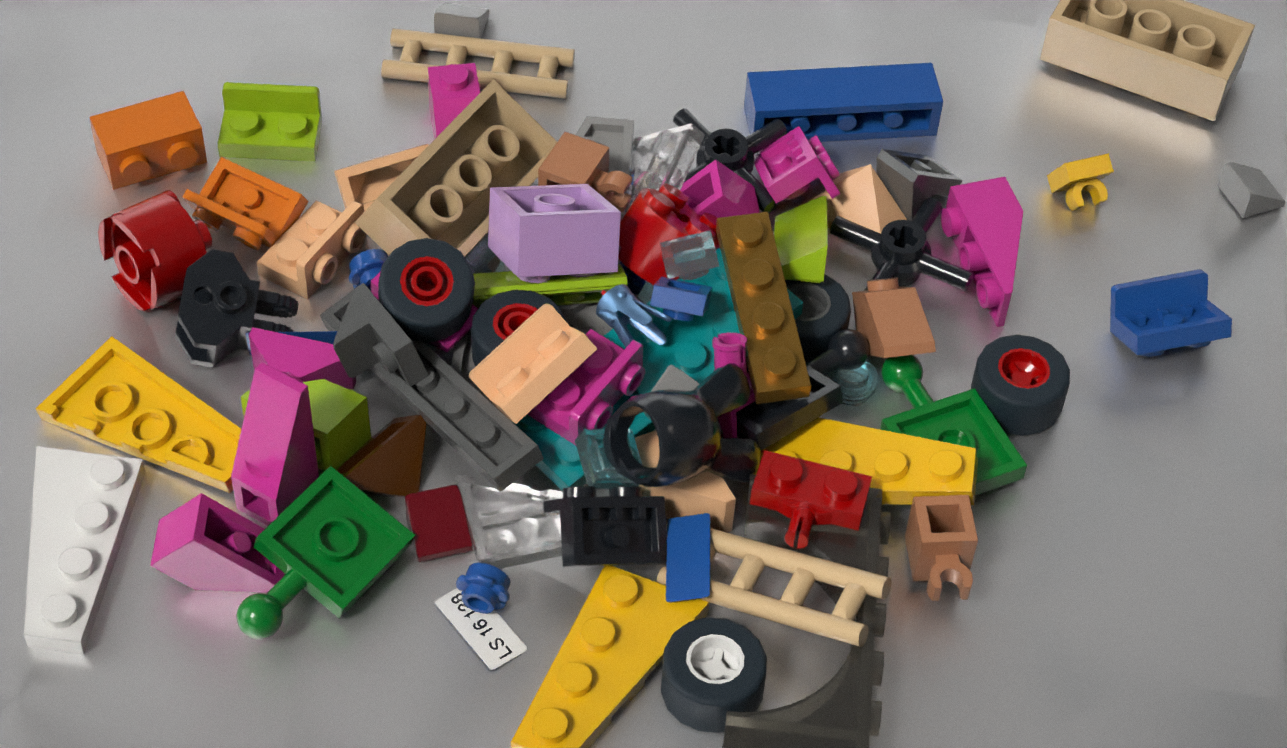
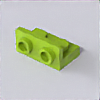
M233 82L223 84L224 114L217 143L219 157L316 162L322 127V111L318 87Z

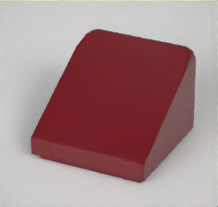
M449 485L406 495V519L409 530L415 534L413 544L418 562L473 551L462 495L458 485Z

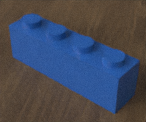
M932 63L747 72L744 110L749 134L778 118L785 124L787 133L800 126L808 140L817 135L820 142L937 136L943 107V98Z

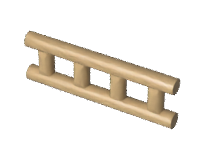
M393 28L390 45L391 47L403 48L399 61L383 60L381 76L388 79L428 83V67L439 65L418 63L421 50L448 53L446 65L465 64L467 56L493 58L494 61L491 71L477 70L480 89H484L494 79L509 93L566 99L568 80L555 78L558 66L573 68L575 49ZM512 61L540 64L537 77L509 74Z
M710 528V563L716 553L743 561L730 585L710 580V595L699 599L862 647L868 638L869 628L868 625L854 620L867 595L883 600L888 597L891 591L892 580L887 576ZM765 566L793 574L780 599L752 592ZM662 567L657 576V582L666 585V567ZM815 580L844 588L832 614L803 606Z

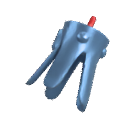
M624 284L617 285L607 292L605 290L601 291L603 297L597 305L596 314L614 329L625 347L634 340L626 326L627 324L639 330L656 344H666V335L652 322V317L645 311L667 322L672 321L673 318L639 301Z

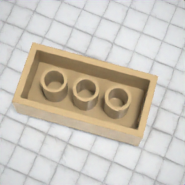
M1060 0L1049 18L1040 60L1091 77L1105 84L1136 93L1147 99L1178 108L1192 115L1215 121L1242 67L1255 25L1184 0Z
M493 79L365 210L355 223L388 255L408 241L430 238L447 242L461 251L465 257L489 230L490 188L530 186L538 178L539 167L557 141Z

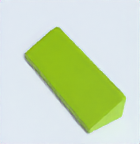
M821 196L775 216L774 239L785 280L824 282L828 248L827 196Z
M618 264V272L599 273L589 277L553 275L550 276L549 281L543 283L522 281L512 271L473 274L475 281L473 305L479 308L484 301L497 293L511 290L534 291L549 297L558 306L599 303L603 297L601 294L602 290L607 292L621 284L627 286V276L620 264Z

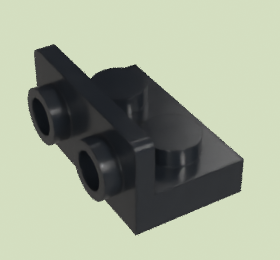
M581 486L563 488V498L543 501L544 513H560L563 567L664 564L667 561L664 496H642V487L627 486L609 488V496L596 497V487Z

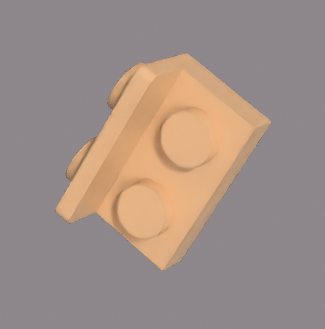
M316 200L257 261L258 275L303 298L309 299L322 284L326 285L332 280L337 268L351 253H356L363 246L367 234L355 221L364 213V205L353 201L343 212H340Z
M543 304L469 373V378L499 411L513 423L517 424L591 356L597 348L583 332L569 326L552 305Z

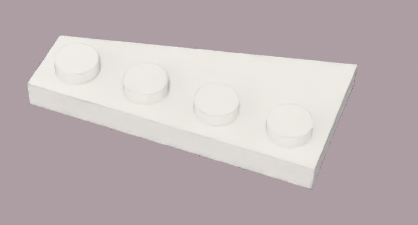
M36 446L24 620V638L27 647L84 655L146 473L143 459Z

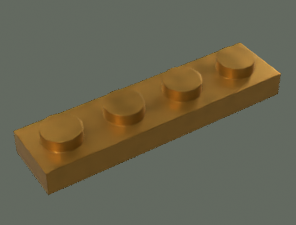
M768 212L717 218L716 233L740 334L747 338L746 362L756 404L809 397L811 389L810 379Z

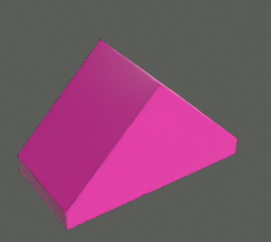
M252 327L249 333L254 370L261 362H264L281 372L287 371L295 374L303 382L325 379L344 388L354 389L357 382L356 377H348L334 350L333 344Z

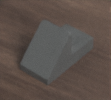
M881 149L877 156L876 173L908 221L912 220L925 199L932 198L934 195L948 196L950 186L960 185L963 181L927 155Z
M364 283L356 287L333 343L334 350L348 377L354 378L380 362L389 375L397 370L410 387L426 378L428 373L411 339Z

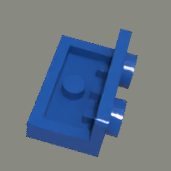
M1202 269L1116 284L1111 287L1110 332L1137 355L1158 356L1167 349L1183 346L1205 347L1211 341L1229 338L1232 333V318L1207 300L1208 274Z

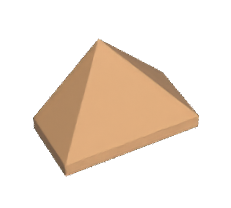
M429 145L417 146L335 170L334 173L345 209L353 201L364 205L365 212Z
M871 164L840 173L841 175L833 181L841 194L834 199L831 198L820 181L800 204H805L821 196H827V227L829 229L837 216L880 234L888 223L895 220H907Z

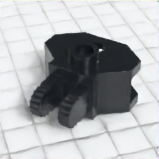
M212 249L186 270L175 338L191 364L214 367L235 349L248 350L246 333L250 332L252 327L273 332H293L291 327L281 323L276 324L270 321L254 319V315L256 313L273 317L278 316L279 318H292V316L297 314L298 301L295 300L296 298L286 296L285 294L280 295L275 292L259 290L260 281L249 279L234 253Z

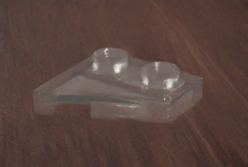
M691 123L634 139L629 174L632 177V183L628 187L627 193L631 195V201L626 207V212L643 188L659 190L663 183H667L681 190L705 136L702 131Z
M456 476V485L459 486L471 541L478 563H486L502 569L562 556L560 513H544L543 501L563 498L562 491L551 489L537 491L527 485L512 483L502 492H499L496 488L474 485V476Z

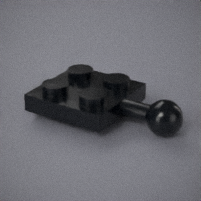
M853 329L837 332L830 339L827 351L806 362L811 384L809 397L756 404V401L736 412L737 437L755 440L760 447V451L842 404L841 385L825 375L837 368L845 371L860 368L869 356V344L865 336Z

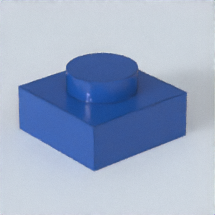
M660 277L654 284L650 306L663 308L662 313L675 320L693 321L694 315L703 316L709 308L713 287Z

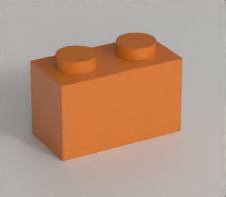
M184 90L89 117L96 152L113 190L207 163L202 127Z

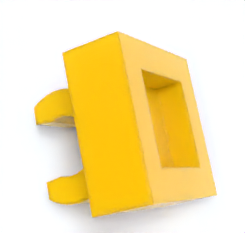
M1108 153L1064 163L1049 173L1047 178L1052 193L1067 190L1066 203L1069 209L1074 211L1084 206V200L1081 195L1082 189L1091 194L1094 206L1100 205L1107 200V189L1100 180L1113 173L1114 170Z

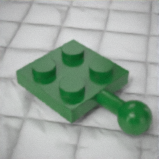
M916 356L889 357L885 360L881 370L883 382L890 390L904 393L913 409L882 419L881 430L976 448L978 466L975 495L1024 479L1027 464L975 388L933 401L921 383L923 367Z
M330 466L256 537L254 548L286 575L266 594H252L240 603L236 614L238 627L246 636L252 639L261 640L273 636L282 625V610L303 589L340 619L412 545L415 534Z

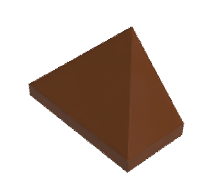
M420 414L394 418L360 447L337 471L365 494L406 497L408 494L419 492L426 432L425 420Z

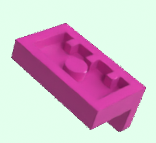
M800 126L754 154V165L776 204L785 198L789 200L800 196L810 187V182L817 178L820 179L832 199L841 194L833 181L841 174L817 135L808 140Z
M590 329L585 335L596 346L597 350L527 415L579 447L591 432L597 434L605 427L612 415L613 406L624 394L626 396L632 395L641 384L645 375V368H643V345L639 342L632 340L623 349Z

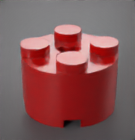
M663 183L659 190L652 188L641 189L620 221L619 246L621 249L618 258L631 271L652 285L660 277L679 279L720 248L716 233L717 217L707 212H704L702 216L698 215L691 207L686 205L689 200L688 197L679 189L667 183Z
M171 190L164 191L112 214L100 222L98 229L99 245L104 261L113 257L120 272L111 276L122 295L135 308L142 311L150 308L151 310L159 308L180 298L187 268L207 253L206 250L212 247V237L207 226L201 220L193 221L182 207L178 197Z

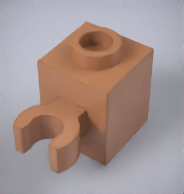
M564 132L538 169V186L588 184L623 213L631 201V195L625 192L632 183V177L622 171L609 172L610 147Z
M969 495L913 497L905 533L913 581H928L927 593L932 601H939L942 582H952L957 585L961 600H968L973 583L970 569L978 543Z

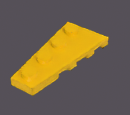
M113 336L35 408L41 420L225 492L231 493L233 491L231 474L241 428Z
M819 417L780 439L777 443L760 451L761 459L764 450L872 476L866 504L912 505L913 497L969 495L971 505H974L978 460L976 448Z
M604 566L512 738L511 748H590L611 724V718L627 699L631 701L645 686V679L663 660L664 648L673 633L688 622L705 618L708 615L709 602L699 598L667 602L666 585L615 566Z

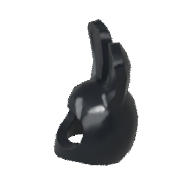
M729 363L717 368L694 390H657L630 397L608 419L603 434V448L606 457L617 473L645 487L674 485L687 481L706 471L736 482L754 481L761 462L759 445L753 439L721 438V425L718 420V416L746 404L749 400L750 388L742 369L735 363ZM644 411L651 418L659 439V461L656 468L644 467L633 457L627 444L630 425L635 416Z

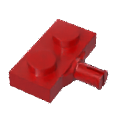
M764 450L752 486L749 504L778 511L790 518L789 527L784 537L785 542L790 547H793L797 533L800 531L797 549H801L808 545L813 524H832L859 531L870 491L872 476Z

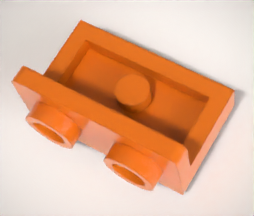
M223 157L219 159L200 194L186 189L182 196V199L195 210L192 214L193 219L201 220L208 228L214 231H218L221 225L234 231L232 236L237 241L259 251L261 245L271 248L299 219L309 202L302 194Z

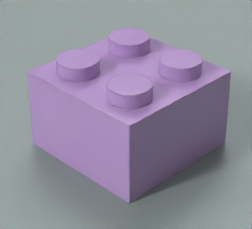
M588 184L490 188L488 247L520 280L530 283L547 282L550 280V276L553 275L589 277L599 273L618 272L621 211Z

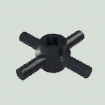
M686 108L679 110L673 118L675 125L699 149L696 155V167L672 181L669 185L676 188L711 162L717 160L754 186L758 206L762 212L770 214L776 209L778 203H775L767 189L751 173L754 167V154L787 134L786 126L780 119L777 118L744 137L740 132L733 129H719L711 133Z
M934 198L925 199L911 221H892L882 229L881 234L840 216H837L831 225L830 234L871 251V259L877 270L871 280L898 278L899 286H907L917 281L920 274L923 273L966 291L973 279L974 273L931 255V247L926 240V233L942 211V205Z

